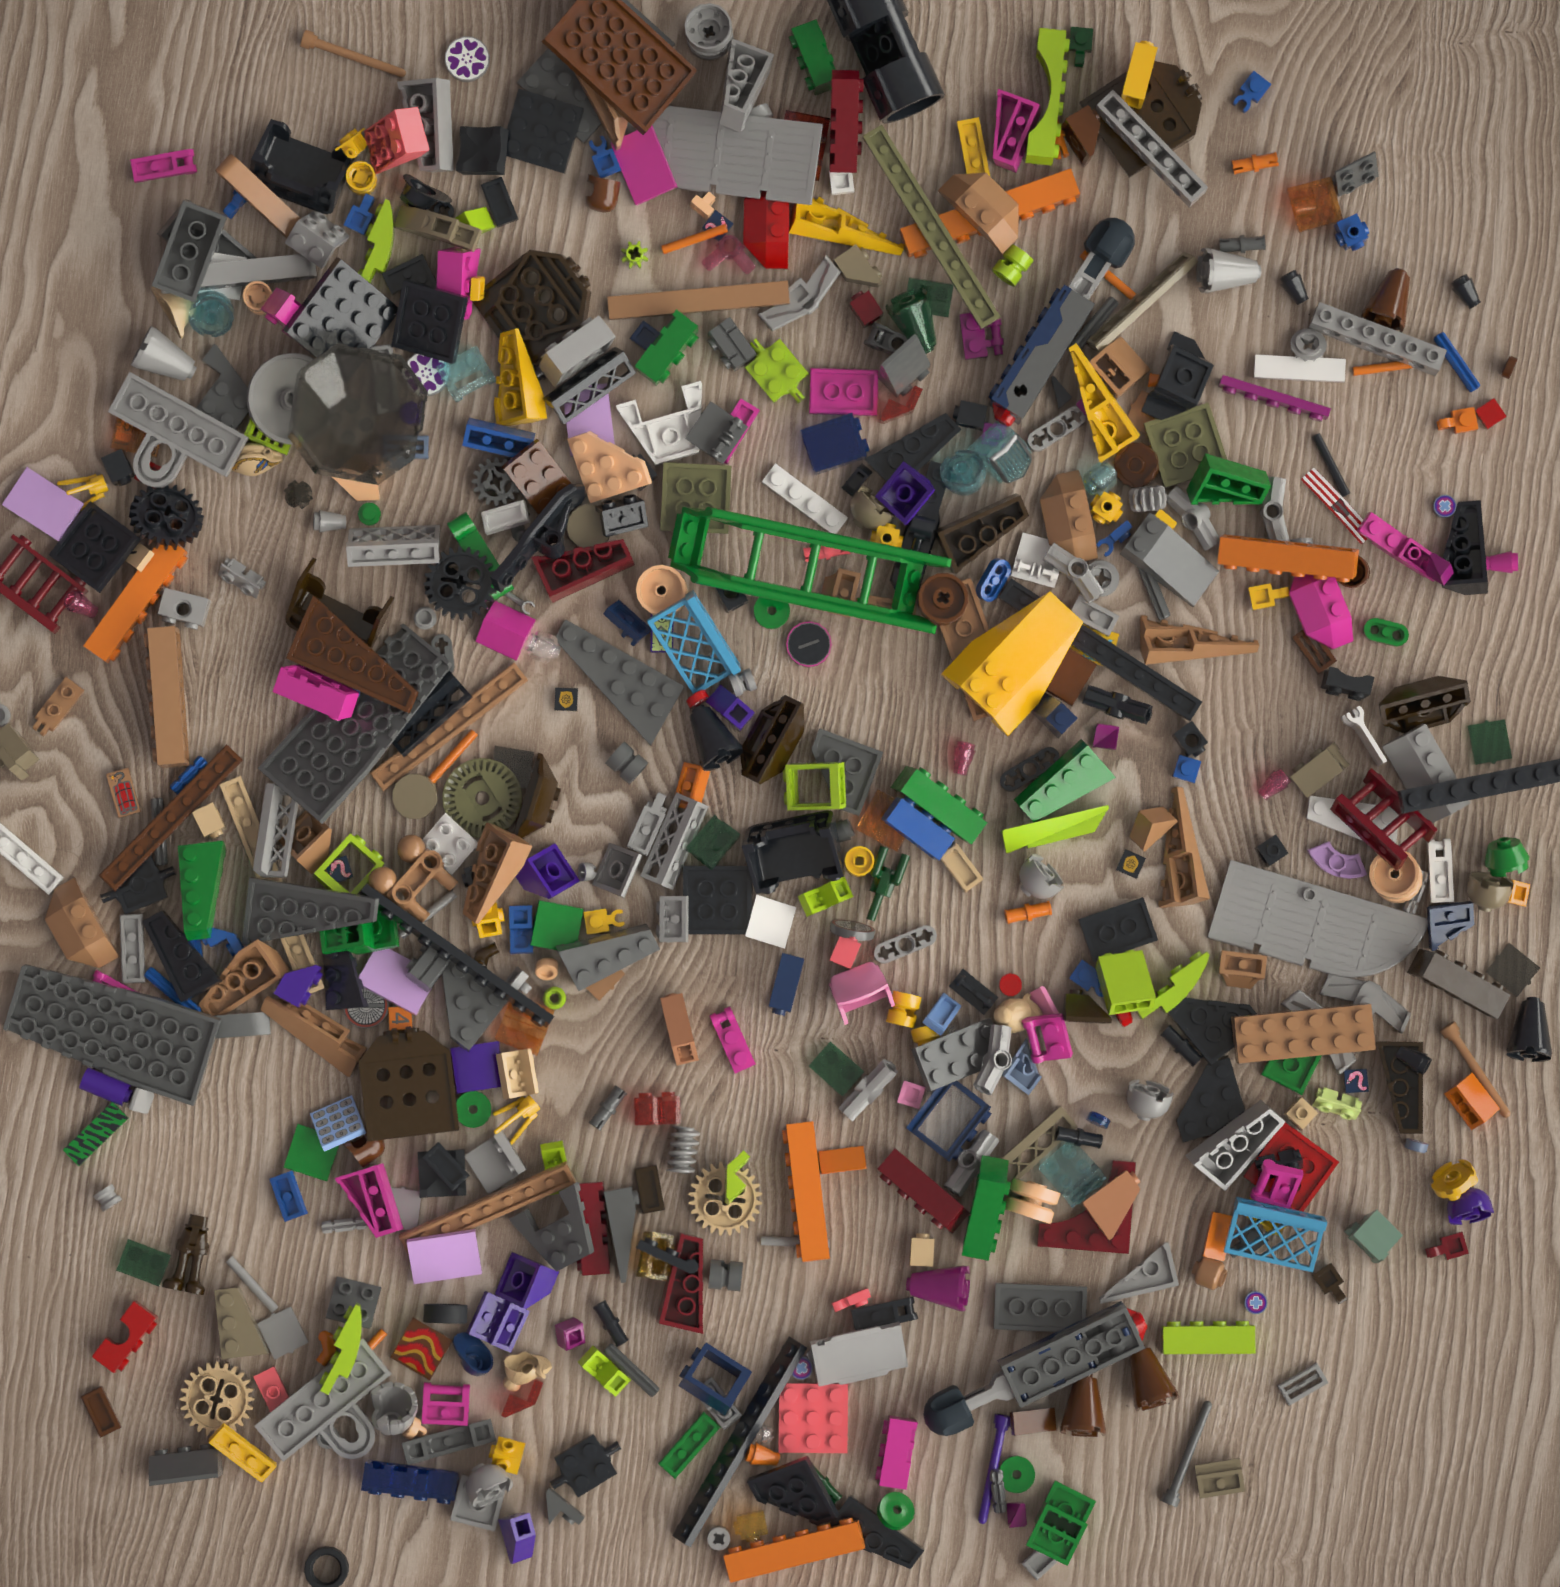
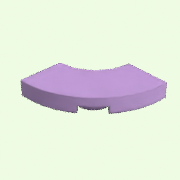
M1329 841L1307 850L1316 865L1333 876L1351 879L1367 875L1359 854H1341L1332 847Z

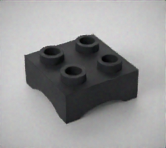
M460 126V154L456 164V171L463 175H505L509 130L501 126Z
M1329 667L1328 670L1324 671L1321 688L1326 689L1325 693L1339 696V694L1344 693L1348 694V699L1361 701V699L1371 695L1375 677L1369 675L1352 677L1344 674L1338 668Z
M464 1149L447 1150L465 1169ZM428 1151L418 1152L420 1198L466 1196V1180L452 1191L421 1158Z

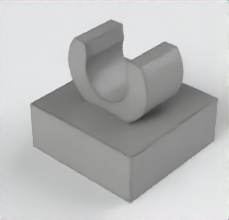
M518 966L505 980L516 990L520 989L526 995L532 989L525 982L529 976Z

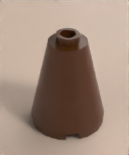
M1396 268L1388 272L1363 309L1361 318L1393 330H1400L1401 333L1403 332L1406 324L1410 277L1405 270Z
M1145 1347V1349L1129 1356L1136 1411H1139L1141 1408L1142 1411L1167 1404L1166 1399L1170 1397L1172 1401L1179 1398L1178 1391L1150 1347Z
M1093 1374L1072 1383L1060 1426V1433L1066 1434V1430L1072 1431V1436L1098 1437V1432L1102 1436L1106 1435L1097 1378H1093Z

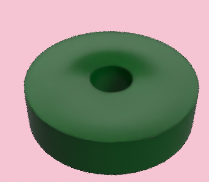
M761 597L757 599L754 605V617L763 628L778 629L789 619V603ZM774 607L776 613L774 615L768 614V608Z
M477 1091L466 1092L456 1102L458 1121L466 1127H480L491 1116V1103L483 1093ZM471 1105H475L478 1108L475 1114L469 1112Z
M1011 1456L1001 1463L999 1469L1003 1471L1002 1480L1007 1491L1022 1493L1033 1485L1035 1469L1028 1459L1022 1456ZM1015 1470L1021 1472V1476L1018 1479L1012 1476Z
M888 1493L878 1503V1518L889 1529L901 1530L908 1526L914 1518V1505L910 1498L903 1493ZM893 1508H896L899 1514L894 1513Z

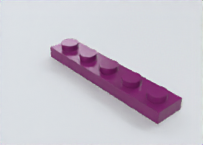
M1222 375L1218 387L1223 388L1222 391L1227 394L1235 395L1237 392L1243 394L1247 400L1254 402L1257 399L1266 401L1265 405L1278 408L1282 406L1288 408L1287 412L1296 415L1305 413L1309 415L1310 419L1322 422V419L1326 420L1331 411L1329 407Z

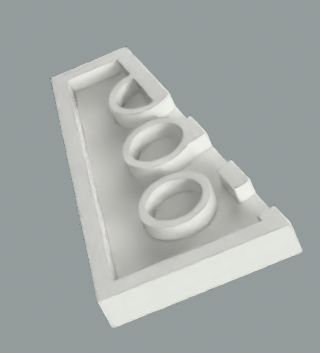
M1317 796L1309 797L1306 819L1363 841L1330 810L1335 799ZM1358 803L1355 806L1362 813L1367 814L1376 805ZM1388 807L1372 822L1383 830L1399 815L1391 807ZM1395 830L1390 836H1388L1395 843L1397 838V830Z

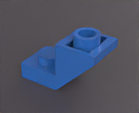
M212 928L211 938L201 939L205 946L209 944L212 948L228 940L229 943L226 944V947L232 957L244 948L237 934Z

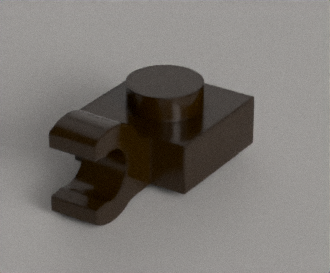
M1332 1263L1312 1275L1324 1295L1331 1292L1338 1304L1347 1300V1297L1339 1287L1344 1281Z

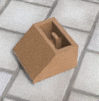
M1121 336L1089 361L1116 400L1151 370Z

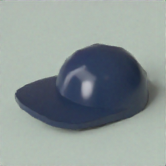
M466 1332L458 1333L453 1338V1346L461 1358V1365L464 1371L473 1376H482L492 1369L494 1364L493 1356L479 1338L471 1336Z

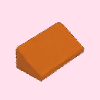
M684 762L676 792L702 803L710 771H704L701 765ZM681 800L678 808L686 809L688 802Z
M864 1146L818 1151L821 1174L867 1169Z
M1211 1211L1202 1252L1203 1257L1220 1261L1225 1260L1226 1253L1223 1250L1232 1216Z

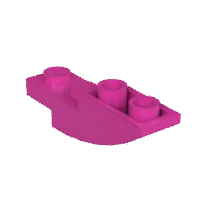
M1369 512L1357 529V532L1398 562L1434 582L1435 580L1426 574L1429 557L1432 552L1412 538L1403 535L1374 513Z

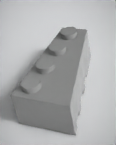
M1260 1100L1185 1156L1195 1167L1226 1191L1284 1125L1285 1121L1266 1103Z

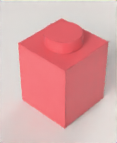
M839 936L829 961L851 969L861 943H858L855 937L843 938Z

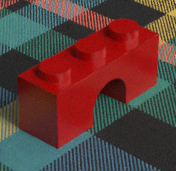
M137 1300L133 1301L120 1318L129 1328L128 1340L120 1344L107 1337L92 1355V1358L112 1373H116L118 1370L122 1372L130 1362L127 1358L131 1352L136 1353L144 1342L141 1340L146 1333L150 1335L157 1326L155 1320L158 1316Z

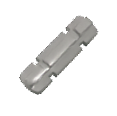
M1421 870L1423 879L1418 894L1404 904L1403 911L1414 914L1418 907L1416 904L1420 902L1425 889L1424 884L1427 883L1429 873Z
M356 1217V1219L334 1220V1222H331V1220L323 1221L321 1227L322 1232L326 1234L332 1233V1231H352L355 1228L357 1230L366 1229L367 1224L362 1217Z

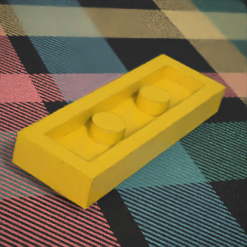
M979 117L957 121L966 174L987 173L990 176Z
M225 1423L209 1438V1444L261 1483L277 1467V1463Z

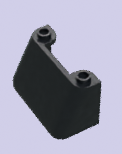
M271 119L251 158L250 171L277 197L322 214H331L346 181V171L353 163L354 158H348L341 148L336 151L335 149L338 146L334 147L331 153L291 138V130L286 123Z
M826 810L760 823L749 827L745 831L742 849L756 894H771L776 891V888L782 881L822 874L823 878L829 879V881H837L844 877V863L836 821L832 811Z

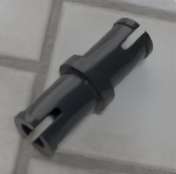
M1171 1025L1161 1033V1036L1175 1049L1174 1052L1176 1054L1180 1053L1192 1067L1203 1057L1188 1043L1189 1040L1187 1038L1184 1039Z
M1057 1126L1055 1140L1074 1143V1146L1078 1147L1085 1145L1100 1149L1103 1135L1085 1132L1081 1128L1074 1130Z
M606 1300L593 1307L604 1324L602 1326L603 1329H607L616 1347L629 1340L618 1323L620 1321L619 1318L614 1316Z

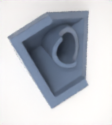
M1026 1038L1012 1057V1063L1009 1068L1004 1070L1002 1077L1027 1095H1030L1042 1076L1039 1075L1036 1064L1032 1063V1053Z

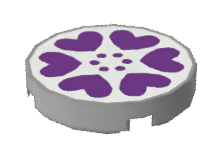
M463 36L455 39L445 52L447 70L459 81L473 82L482 77L489 67L490 55L487 47L481 40L474 37Z
M415 353L406 363L404 378L408 387L413 392L421 396H433L440 393L448 383L449 368L444 361Z

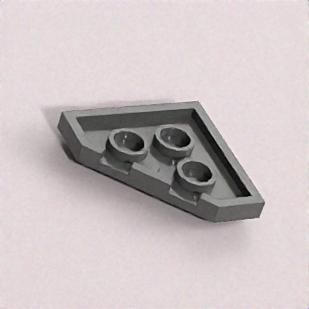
M819 728L811 749L817 763L844 762L846 808L840 810L860 816L883 752ZM820 769L830 790L829 769Z
M451 962L442 973L450 1039L469 1052L508 1001L497 998L493 994L492 989L487 986H480L474 981L475 977L468 972L467 974L460 972L455 967L456 964Z

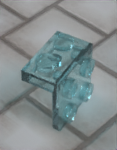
M1066 1142L1039 1166L1041 1173L1061 1193L1072 1208L1080 1204L1094 1189L1099 1188L1106 1179L1100 1168L1082 1148L1074 1146V1143Z

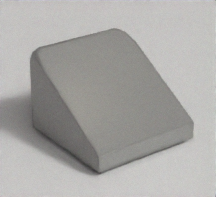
M135 1088L129 1110L148 1114L154 1093L141 1088Z

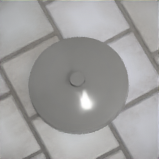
M297 353L275 356L259 366L249 382L246 398L249 415L258 430L269 439L288 445L306 443L323 434L334 419L338 402L336 386L327 369L315 359Z

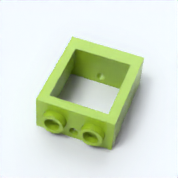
M844 762L791 763L785 765L783 781L786 782L784 803L787 805V811L846 808ZM829 769L831 802L799 803L798 770Z
M350 833L312 877L327 890L349 893L325 870L350 843L375 865L351 892V894L358 895L364 886L368 884L371 872L375 868L383 867L385 863L382 861L383 857L374 849L370 851L364 846L366 842L359 835L353 836Z

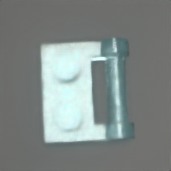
M477 346L458 355L456 363L445 362L436 367L456 403L463 400V396L480 387L496 382L494 374L489 369ZM479 370L482 372V377L459 389L456 387L455 383Z

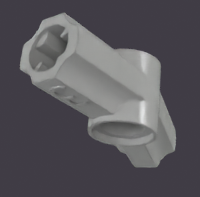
M1268 476L1271 488L1262 503L1260 516L1264 521L1268 539L1290 541L1283 517L1286 479ZM1268 506L1276 508L1277 514L1274 518L1267 515L1266 509Z
M1178 486L1175 487L1167 495L1166 503L1181 516V521L1185 528L1193 530L1205 551L1220 542V537L1209 520L1211 514L1207 505L1204 503L1191 505L1188 495Z
M1053 543L1043 561L1065 574L1074 583L1087 604L1104 594V590L1088 569L1087 562L1082 558L1073 556ZM1074 565L1080 566L1083 573L1076 575L1072 572L1071 567Z
M991 1025L988 1052L984 1055L983 1066L973 1084L975 1089L981 1093L992 1095L1004 1070L1009 1068L1012 1063V1057L1009 1053L1012 1028L1009 1026ZM996 1056L999 1058V1065L996 1063Z
M883 1059L869 1075H866L853 1089L854 1092L847 1097L838 1109L851 1121H854L868 1104H872L882 1093L883 1088L898 1073L896 1066L891 1061Z

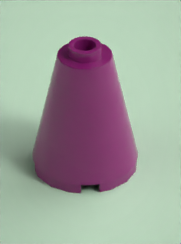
M962 1265L914 1272L911 1277H907L906 1290L910 1291V1295L957 1311H965L964 1306L968 1305L970 1280H966V1274H970L969 1266Z

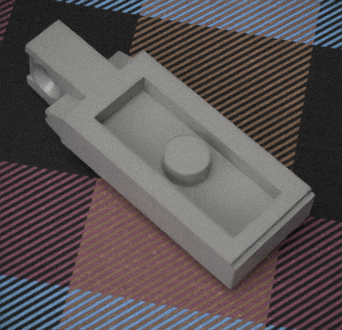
M658 792L654 802H647L626 847L648 856L666 816L667 809L662 807L667 797L666 795Z

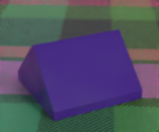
M903 461L875 497L902 523L907 525L934 493L935 489L929 479Z

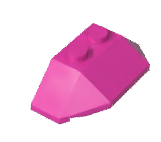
M1305 574L1304 577H1294L1288 594L1305 635L1332 650L1353 642L1351 615L1336 578L1327 576L1326 580L1314 579V575Z

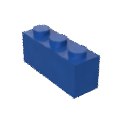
M469 418L462 446L514 457L534 441L536 433Z
M896 797L881 820L931 858L939 861L955 840L950 835L952 831L943 824L939 826L932 821L934 817L924 810L920 812L914 808L916 803L905 797L902 799Z

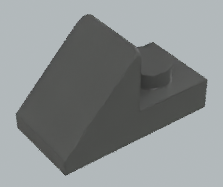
M551 1487L548 1488L546 1499L549 1524L562 1511L564 1513L562 1517L572 1525L574 1523L579 1525L585 1518V1515Z

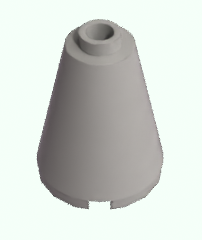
M1202 248L1203 256H1198L1196 279L1197 282L1202 284V287H1198L1201 293H1210L1256 283L1257 279L1261 277V266L1253 259L1212 248Z
M150 326L131 363L134 368L185 381L186 378L191 379L197 369L194 366L195 361L156 327Z

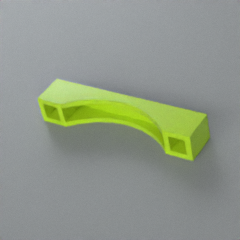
M1039 28L1036 58L1047 77L1049 105L1041 121L1028 135L1025 163L1052 166L1053 159L1058 158L1059 145L1055 144L1056 137H1060L1061 123H1057L1058 116H1062L1064 102L1059 101L1060 94L1064 95L1066 81H1062V73L1066 74L1068 60H1064V52L1068 53L1070 39H1066V30Z

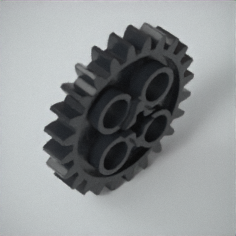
M167 485L164 488L160 487L154 490L152 487L147 486L146 492L140 490L139 496L135 495L133 502H131L129 518H131L130 526H135L133 532L140 533V540L148 539L147 545L154 542L156 549H158L160 544L164 546L165 550L168 549L169 545L176 550L178 544L185 548L186 542L192 544L194 537L197 538L199 531L202 529L204 515H201L202 507H198L199 501H192L193 494L186 496L185 488L177 491V485H174L172 489Z
M459 546L456 553H454L452 548H449V555L441 551L442 559L439 560V563H436L435 566L428 565L432 573H425V577L430 579V581L423 583L425 587L430 588L425 592V595L433 596L428 602L430 604L437 602L434 608L435 611L443 608L442 616L445 617L450 613L452 620L455 619L456 615H459L460 620L463 621L465 614L470 619H473V612L480 616V608L483 607L488 610L486 602H494L490 594H497V590L492 588L493 584L490 578L494 571H489L493 564H485L487 556L479 559L480 552L478 550L471 554L470 547L467 548L466 552H463L462 547ZM452 564L457 565L458 572L455 575H448L447 568ZM472 570H479L481 572L478 580L469 579V573ZM444 577L457 582H460L461 578H463L466 584L481 586V588L478 590L472 587L462 585L461 589H459L457 584L452 582H443L441 581V578ZM444 587H452L453 593L450 597H443L441 595ZM467 592H474L475 599L470 603L464 602V595Z

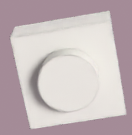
M829 171L832 195L854 193L852 173Z

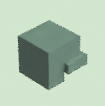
M1378 1210L1367 1214L1359 1223L1355 1222L1349 1225L1344 1231L1349 1236L1348 1238L1351 1241L1353 1240L1372 1259L1371 1261L1376 1264L1383 1261L1389 1255L1387 1252L1403 1236Z

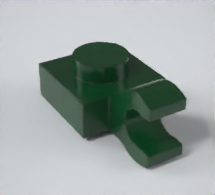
M1070 28L1069 51H1075L1074 67L1083 68L1085 52L1091 53L1093 28Z

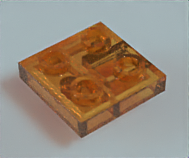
M1331 177L1287 188L1298 233L1343 220Z

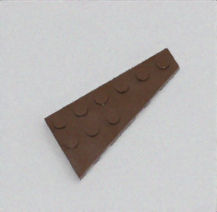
M316 596L312 597L286 659L410 713L419 692Z

